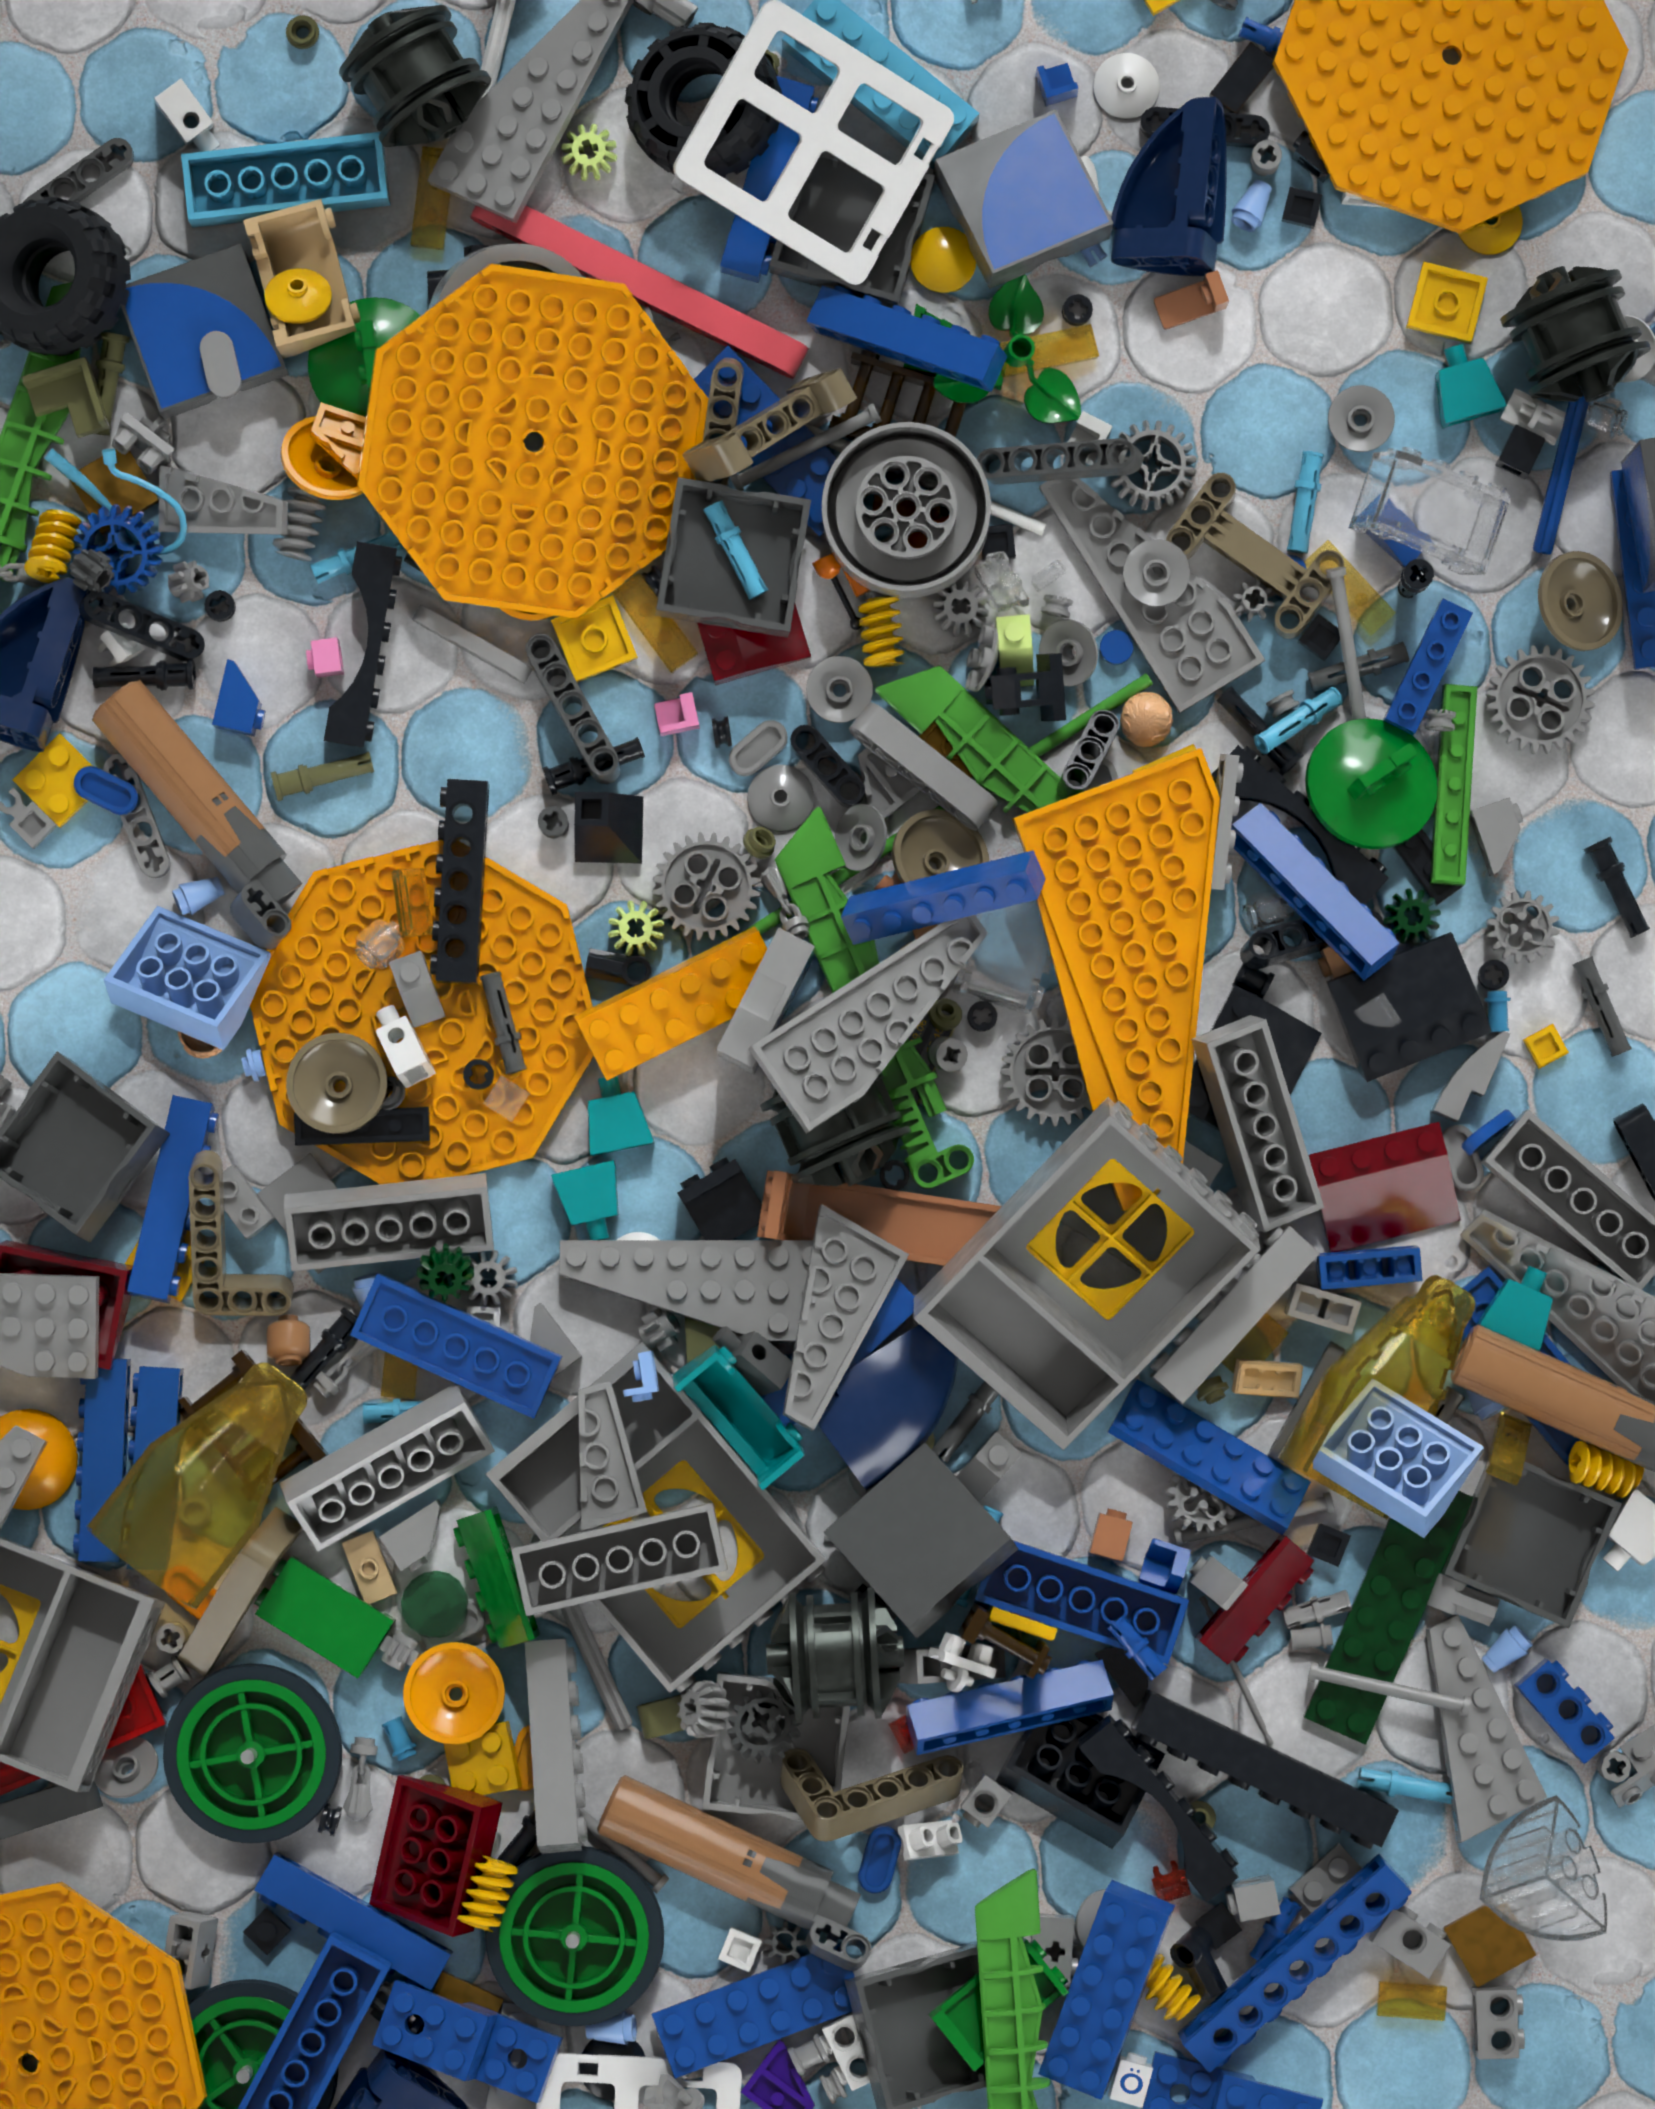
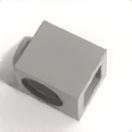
M984 1772L960 1804L961 1808L965 1810L962 1816L977 1828L981 1823L989 1827L1012 1797V1793ZM980 1794H989L993 1797L994 1805L989 1811L982 1812L976 1809L974 1805L975 1799Z

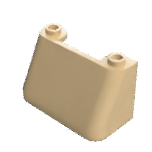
M319 199L243 220L247 236L250 237L252 252L257 263L264 294L268 283L273 277L283 271L295 268L309 269L319 273L328 281L331 287V304L328 310L314 321L304 324H291L277 319L270 313L275 344L283 359L299 355L357 330L356 323H359L361 318L356 302L350 304L331 233V229L336 227L331 208L325 209L322 200Z

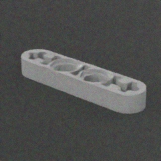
M423 605L419 606L412 618L413 621L523 684H525L533 670L524 662Z
M114 754L105 761L104 771L111 774V770L115 769L114 763L116 761H119L122 765H128V769L124 771L126 781L130 782L134 779L135 785L132 786L136 789L141 800L140 805L131 813L120 815L142 872L150 878H161L168 873L171 866L170 857L139 776L121 754ZM143 822L150 824L152 827L151 837L146 841H138L134 836L136 825ZM156 841L159 847H152L153 852L157 858H163L164 862L159 864L160 870L157 872L153 868L146 867V864L150 862L148 851L145 850L142 853L139 851L140 847H149Z

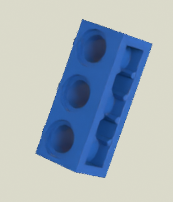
M1416 1245L1320 1253L1316 1257L1318 1288L1321 1290L1423 1281L1420 1247Z
M1544 1658L1514 1685L1581 1763L1586 1764L1615 1738L1610 1732L1614 1726L1601 1712L1597 1715L1594 1714L1588 1707L1591 1699L1579 1686L1575 1689L1570 1686L1565 1680L1569 1674L1557 1660L1551 1663ZM1543 1674H1549L1553 1679V1686L1548 1692L1542 1693L1537 1689V1679ZM1565 1700H1572L1575 1704V1712L1569 1718H1562L1559 1714V1706ZM1592 1725L1597 1730V1738L1591 1744H1584L1581 1739V1732L1586 1726Z

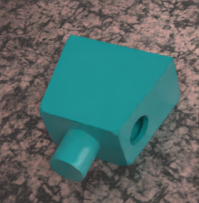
M1463 344L1444 350L1449 367L1438 370L1435 375L1442 429L1502 412L1507 405L1485 359L1479 358L1468 361Z
M618 1076L606 1081L605 1077L599 1078L598 1082L602 1098L588 1101L591 1156L654 1144L653 1136L636 1093L633 1091L621 1094Z
M607 1161L552 1174L553 1183L571 1225L575 1226L586 1223L589 1240L610 1238L605 1218L619 1215L615 1161Z
M1528 1266L1521 1284L1507 1278L1477 1324L1540 1351L1553 1301L1552 1297L1539 1292L1547 1273Z

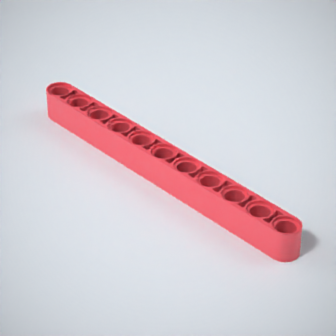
M475 206L470 215L473 221L518 244L534 245L558 254L571 263L586 278L625 284L638 304L646 308L650 307V310L725 347L729 345L735 352L785 377L795 378L809 350L803 343L528 206H525L517 223L479 206Z

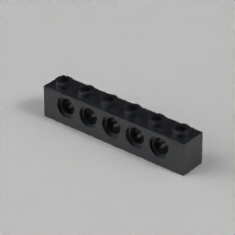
M447 779V787H441L440 807H446L445 821L439 820L438 840L444 841L443 854H437L436 874H442L441 888L435 887L434 907L440 908L439 921H433L432 941H438L437 955L431 954L430 974L436 975L438 983L478 985L490 789L488 781ZM467 806L472 809L473 815L471 820L464 824L456 822L454 819L455 811L459 807ZM458 840H467L470 843V852L464 857H457L452 852V847ZM457 873H464L469 879L467 887L461 891L452 889L450 885L451 878ZM457 906L465 908L467 912L466 919L461 924H453L448 918L450 910ZM453 940H460L465 945L464 953L458 958L449 957L446 951L447 945Z

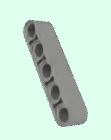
M870 702L849 727V731L854 738L969 829L978 831L998 806L997 800L988 791L879 705Z

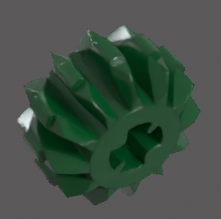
M1406 889L1404 891L1405 901L1396 893L1392 896V899L1398 907L1387 904L1384 908L1388 913L1394 914L1393 917H1387L1383 921L1386 925L1395 924L1396 927L1391 929L1394 935L1399 931L1402 932L1399 939L1400 944H1405L1409 935H1411L1413 945H1419V933L1428 941L1432 938V935L1426 927L1437 930L1440 924L1430 920V918L1440 916L1441 911L1437 909L1429 910L1428 907L1436 902L1433 897L1425 903L1422 902L1425 895L1424 890H1419L1416 898L1413 899L1411 889ZM1415 909L1416 917L1420 918V922L1416 921L1409 925L1407 924L1408 918L1404 916V912L1408 913Z
M447 1243L443 1245L440 1252L432 1246L429 1249L430 1256L422 1255L420 1257L421 1266L416 1270V1276L421 1279L419 1287L421 1290L429 1289V1297L431 1299L441 1294L442 1301L445 1303L448 1300V1295L452 1294L459 1300L461 1290L469 1291L471 1288L469 1279L474 1277V1269L469 1267L471 1265V1258L469 1255L462 1256L460 1246L452 1252L449 1251Z

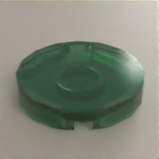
M437 1570L425 1572L414 1578L404 1590L401 1600L402 1616L408 1626L422 1637H447L457 1631L466 1620L469 1602L468 1594L461 1582L451 1574Z

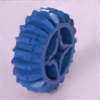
M118 504L111 506L110 512L105 506L99 508L98 515L93 512L87 516L88 522H82L78 526L82 533L74 536V541L82 546L75 547L73 554L78 555L84 549L87 551L92 549L95 552L101 551L111 559L109 564L114 568L112 570L114 577L109 582V586L104 588V592L107 594L113 590L114 586L118 595H123L126 587L131 593H135L138 590V584L142 587L149 584L148 577L154 578L158 574L154 566L161 565L163 559L155 554L162 552L164 546L154 544V541L161 537V533L155 532L151 534L149 529L153 527L154 521L150 520L144 524L141 521L144 518V512L142 511L133 517L132 506L125 507L122 513ZM111 525L108 541L102 542L100 545H94L99 529L103 526ZM126 528L129 529L137 537L139 541L131 540L127 536ZM117 544L118 549L125 551L122 555H119V551L113 550L112 547ZM142 555L138 570L134 573L126 574L125 568L128 566L129 558Z

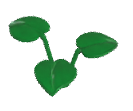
M1025 274L1006 282L993 296L989 305L988 315L991 325L999 331L1009 330V336L1012 338L1004 348V352L1007 355L1005 362L1012 367L1027 366L1028 378L1033 385L1024 394L1026 410L1035 420L1042 423L1056 424L1076 421L1081 415V404L1075 386L1069 377L1058 369L1045 368L1041 371L1038 378H1035L1034 361L1031 359L1035 352V345L1033 340L1026 335L1033 333L1040 327L1044 317L1043 304ZM936 374L933 381L934 388L941 395L959 403H974L982 400L989 393V391Z

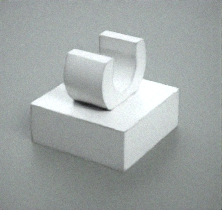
M126 623L121 624L124 628L130 629ZM108 630L100 636L103 643L98 648L99 652L101 653L109 649L114 656L113 660L109 662L110 666L133 659L145 650L142 644Z

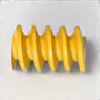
M56 509L46 510L39 516V525L35 529V537L32 539L31 544L32 548L28 552V560L24 566L26 573L30 577L48 584L60 579L58 575H65L67 573L68 567L66 563L71 561L69 552H72L75 548L73 543L74 536L78 535L76 529H79L78 526L82 523L79 517L74 514Z
M884 596L864 600L866 603L858 606V612L867 616L861 618L859 623L860 626L869 629L861 633V639L871 642L862 646V652L871 654V656L863 659V665L872 668H884L905 664L896 661V657L904 654V650L894 648V644L902 641L903 637L893 634L894 630L902 627V623L894 622L892 618L901 614V612L890 606L899 601V598Z
M1581 1440L1575 1442L1569 1454V1478L1575 1484L1582 1483L1583 1486L1588 1488L1593 1486L1598 1491L1604 1489L1608 1494L1615 1493L1616 1496L1624 1498L1632 1489H1635L1640 1484L1643 1478L1644 1467L1594 1445L1586 1444V1442Z
M482 1855L487 1859L486 1863H475V1867L482 1872V1876H471L470 1878L471 1881L478 1885V1888L466 1890V1893L474 1900L473 1902H462L461 1905L469 1911V1915H458L457 1919L475 1928L494 1932L489 1927H499L501 1925V1921L494 1914H503L506 1910L498 1901H506L510 1898V1895L502 1888L514 1886L513 1880L507 1875L517 1874L519 1870L512 1864Z
M1158 1954L1146 1984L1149 1990L1145 1999L1148 2001L1157 1997L1158 2001L1154 2009L1157 2011L1166 2007L1167 2011L1163 2019L1166 2021L1175 2017L1177 2022L1197 2005L1201 1997L1198 1994L1188 1997L1192 1987L1189 1984L1179 1987L1183 1977L1180 1974L1170 1977L1174 1967L1171 1964L1161 1967L1165 1957L1162 1954Z

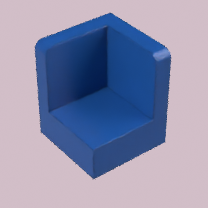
M1068 63L1045 69L1044 65L1037 67L1036 79L1045 107L1077 97L1079 88L1077 82L1073 81Z
M1153 1538L1145 1554L1138 1581L1177 1594L1185 1575L1191 1550Z

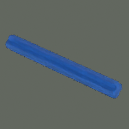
M1584 395L1576 402H1568L1533 544V551L1550 555L1553 550L1589 405Z

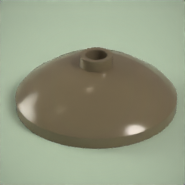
M1572 551L1554 558L1544 569L1538 587V603L1544 623L1551 634L1563 645L1577 651L1594 650L1610 642L1616 635L1623 616L1621 589L1610 568L1602 560L1590 553Z
M940 809L922 811L910 817L898 830L892 847L894 869L902 883L989 862L988 850L981 834L963 825L946 810ZM929 862L935 863L937 870L932 869Z
M329 1033L316 1037L306 1043L292 1059L286 1078L288 1099L298 1117L310 1127L331 1134L348 1133L370 1122L381 1109L388 1087L387 1072L380 1055L363 1039L346 1033ZM340 1081L345 1082V1090L340 1093L335 1092V1084Z

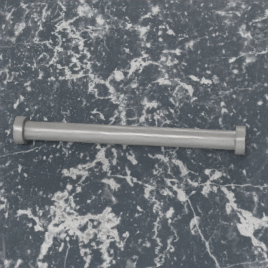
M874 403L867 406L868 410L738 475L736 473L730 476L735 489L744 491V486L874 421L876 424L882 422Z
M1346 567L1330 568L1326 570V576L1331 580L1352 720L1370 719L1366 717L1347 601L1344 575L1347 574Z
M1323 1493V1497L1301 1502L1293 1518L1327 1510L1328 1513L1335 1512L1331 1493ZM1248 1515L1232 1518V1520L1227 1519V1525L1223 1529L1215 1524V1530L1212 1534H1208L1205 1527H1202L1198 1535L1195 1534L1194 1527L1186 1530H1180L1178 1527L1173 1529V1535L1176 1545L1184 1547V1543L1264 1524Z
M1311 1662L1308 1681L1315 1682V1679L1458 1711L1461 1712L1460 1716H1468L1471 1704V1697L1464 1696V1699L1320 1667L1318 1662Z
M580 1808V1817H585L587 1830L619 1858L635 1868L653 1886L652 1890L657 1894L669 1880V1877L665 1874L661 1876L630 1848L598 1834L597 1827L599 1822L583 1808Z

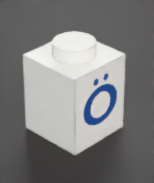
M1128 2052L1127 2057H1119L1108 2093L1109 2099L1143 2108L1153 2071L1152 2064L1146 2063L1147 2057Z

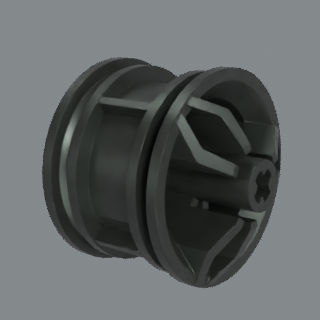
M445 5L390 11L377 17L362 33L339 69V75L344 82H351L350 86L354 93L357 95L367 94L378 111L373 119V124L378 131H381L379 140L384 147L427 144L443 141L451 137L463 127L462 124L468 120L491 84V77L487 71L480 70L476 59H463L453 43V39L457 35V28L450 21L452 15Z
M1565 266L1554 268L1536 277L1537 281L1528 288L1516 304V307L1501 317L1500 321L1503 327H1516L1509 335L1513 342H1524L1533 364V368L1526 373L1529 382L1538 381L1529 390L1531 398L1576 402L1584 395L1586 402L1597 400L1614 392V387L1633 368L1636 359L1651 350L1648 341L1635 342L1642 335L1639 327L1628 328L1617 302L1625 295L1622 286L1613 287L1622 278L1620 270L1576 266L1567 274Z
M882 1072L862 1098L807 1134L776 1089H774L773 1097L760 1105L763 1112L768 1110L778 1112V1115L770 1119L772 1126L775 1125L789 1157L787 1159L789 1165L793 1166L800 1163L798 1173L791 1176L793 1183L839 1186L847 1182L848 1186L855 1185L877 1175L875 1169L883 1167L896 1151L898 1139L912 1132L909 1125L900 1128L893 1124V1122L902 1117L900 1112L895 1110L882 1080L884 1078Z
M867 1588L868 1596L862 1602H858V1593L852 1592L850 1593L851 1603L814 1605L813 1595H806V1606H803L797 1601L796 1592L789 1593L771 1630V1643L775 1644H766L767 1673L775 1677L773 1678V1685L783 1702L795 1712L796 1723H803V1715L808 1709H812L813 1719H819L820 1708L857 1706V1715L865 1716L864 1706L867 1705L874 1711L875 1719L882 1718L900 1680V1667H905L903 1636L895 1634L897 1633V1625L887 1609L875 1600L874 1588Z

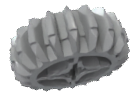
M1145 420L1142 422V432H1139L1137 426L1132 424L1129 427L1132 437H1129L1125 432H1121L1118 437L1127 439L1134 445L1142 441L1151 440L1149 451L1142 455L1143 462L1148 463L1154 450L1155 465L1160 466L1161 469L1158 470L1156 468L1149 481L1148 466L1143 465L1142 462V466L1137 472L1143 477V489L1134 485L1127 475H1119L1110 484L1112 488H1117L1121 485L1124 487L1118 494L1120 499L1124 498L1128 493L1132 495L1129 501V505L1132 507L1136 504L1137 498L1143 500L1141 509L1144 511L1147 510L1149 501H1154V508L1156 511H1159L1161 509V499H1164L1168 507L1174 505L1172 494L1179 499H1183L1185 494L1180 486L1190 489L1193 485L1185 476L1193 477L1197 472L1196 469L1187 467V465L1193 464L1197 460L1194 455H1185V453L1192 450V443L1181 446L1180 443L1185 438V434L1181 432L1175 438L1171 435L1175 428L1172 424L1168 426L1166 432L1160 431L1162 421L1159 420L1156 421L1154 430H1150L1149 422ZM1161 442L1173 450L1179 465L1173 464V461L1162 457L1160 453ZM1129 449L1120 453L1118 456L1119 464L1128 461L1130 457L1125 455ZM1170 474L1178 475L1176 480L1167 488L1153 491L1154 482L1158 477L1169 476Z

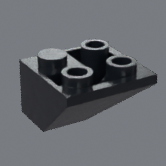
M575 792V862L642 864L644 797L609 792Z

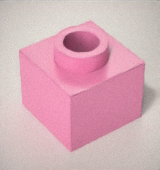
M336 637L311 641L312 650H306L308 670H314L317 678L344 675L339 639Z

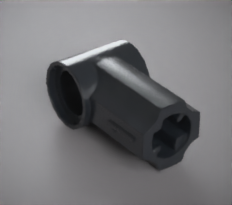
M590 948L584 977L634 987L652 977V969L649 962L641 956H627ZM634 963H640L646 968L645 977L639 981L631 980L627 975L628 968Z
M1192 1927L1172 1945L1170 1955L1178 1967L1188 1971L1201 1999L1208 2000L1223 1993L1228 1987L1210 1953L1214 1947L1211 1935L1201 1927Z

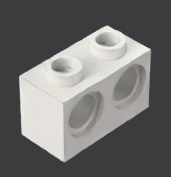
M849 2012L823 2025L822 2031L824 2035L820 2036L819 2039L827 2055L834 2053L839 2064L834 2067V2070L842 2086L849 2084L851 2090L854 2091L870 2083L868 2072L857 2075L850 2069V2064L854 2059L864 2058L853 2012ZM842 2027L850 2028L855 2035L852 2042L849 2044L839 2043L835 2039V2033L838 2029Z

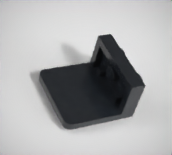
M727 1157L709 1167L712 1173L701 1179L696 1174L680 1183L682 1190L677 1192L704 1240H733L759 1225L762 1204L736 1159L729 1162Z

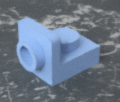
M653 1351L638 1353L639 1360L633 1361L636 1381L642 1380L643 1387L623 1390L624 1397L632 1396L633 1402L653 1399L652 1392L659 1391Z

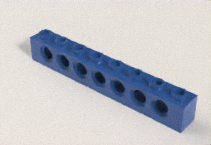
M1380 1854L1376 1855L1178 2032L1183 2046L1209 2073L1216 2067L1219 2068L1225 2065L1239 2046L1251 2042L1256 2036L1257 2030L1266 2022L1274 2021L1281 2014L1284 2006L1291 2000L1300 1998L1312 1981L1317 1977L1321 1978L1326 1975L1332 1968V1964L1339 1957L1352 1952L1357 1946L1358 1941L1366 1933L1375 1931L1382 1924L1385 1916L1392 1910H1398L1407 1902L1408 1896L1412 1891L1406 1881ZM1380 1893L1378 1899L1374 1902H1365L1370 1894ZM1349 1915L1354 1916V1919L1351 1923L1347 1925H1340V1922L1344 1917ZM1322 1938H1329V1941L1325 1946L1320 1948L1315 1947V1944L1318 1940ZM1295 1961H1304L1299 1969L1290 1970L1291 1964ZM1269 1984H1279L1273 1992H1264ZM1254 2006L1250 2013L1246 2015L1239 2014L1243 2007ZM1221 2028L1228 2029L1224 2036L1214 2037L1217 2030Z

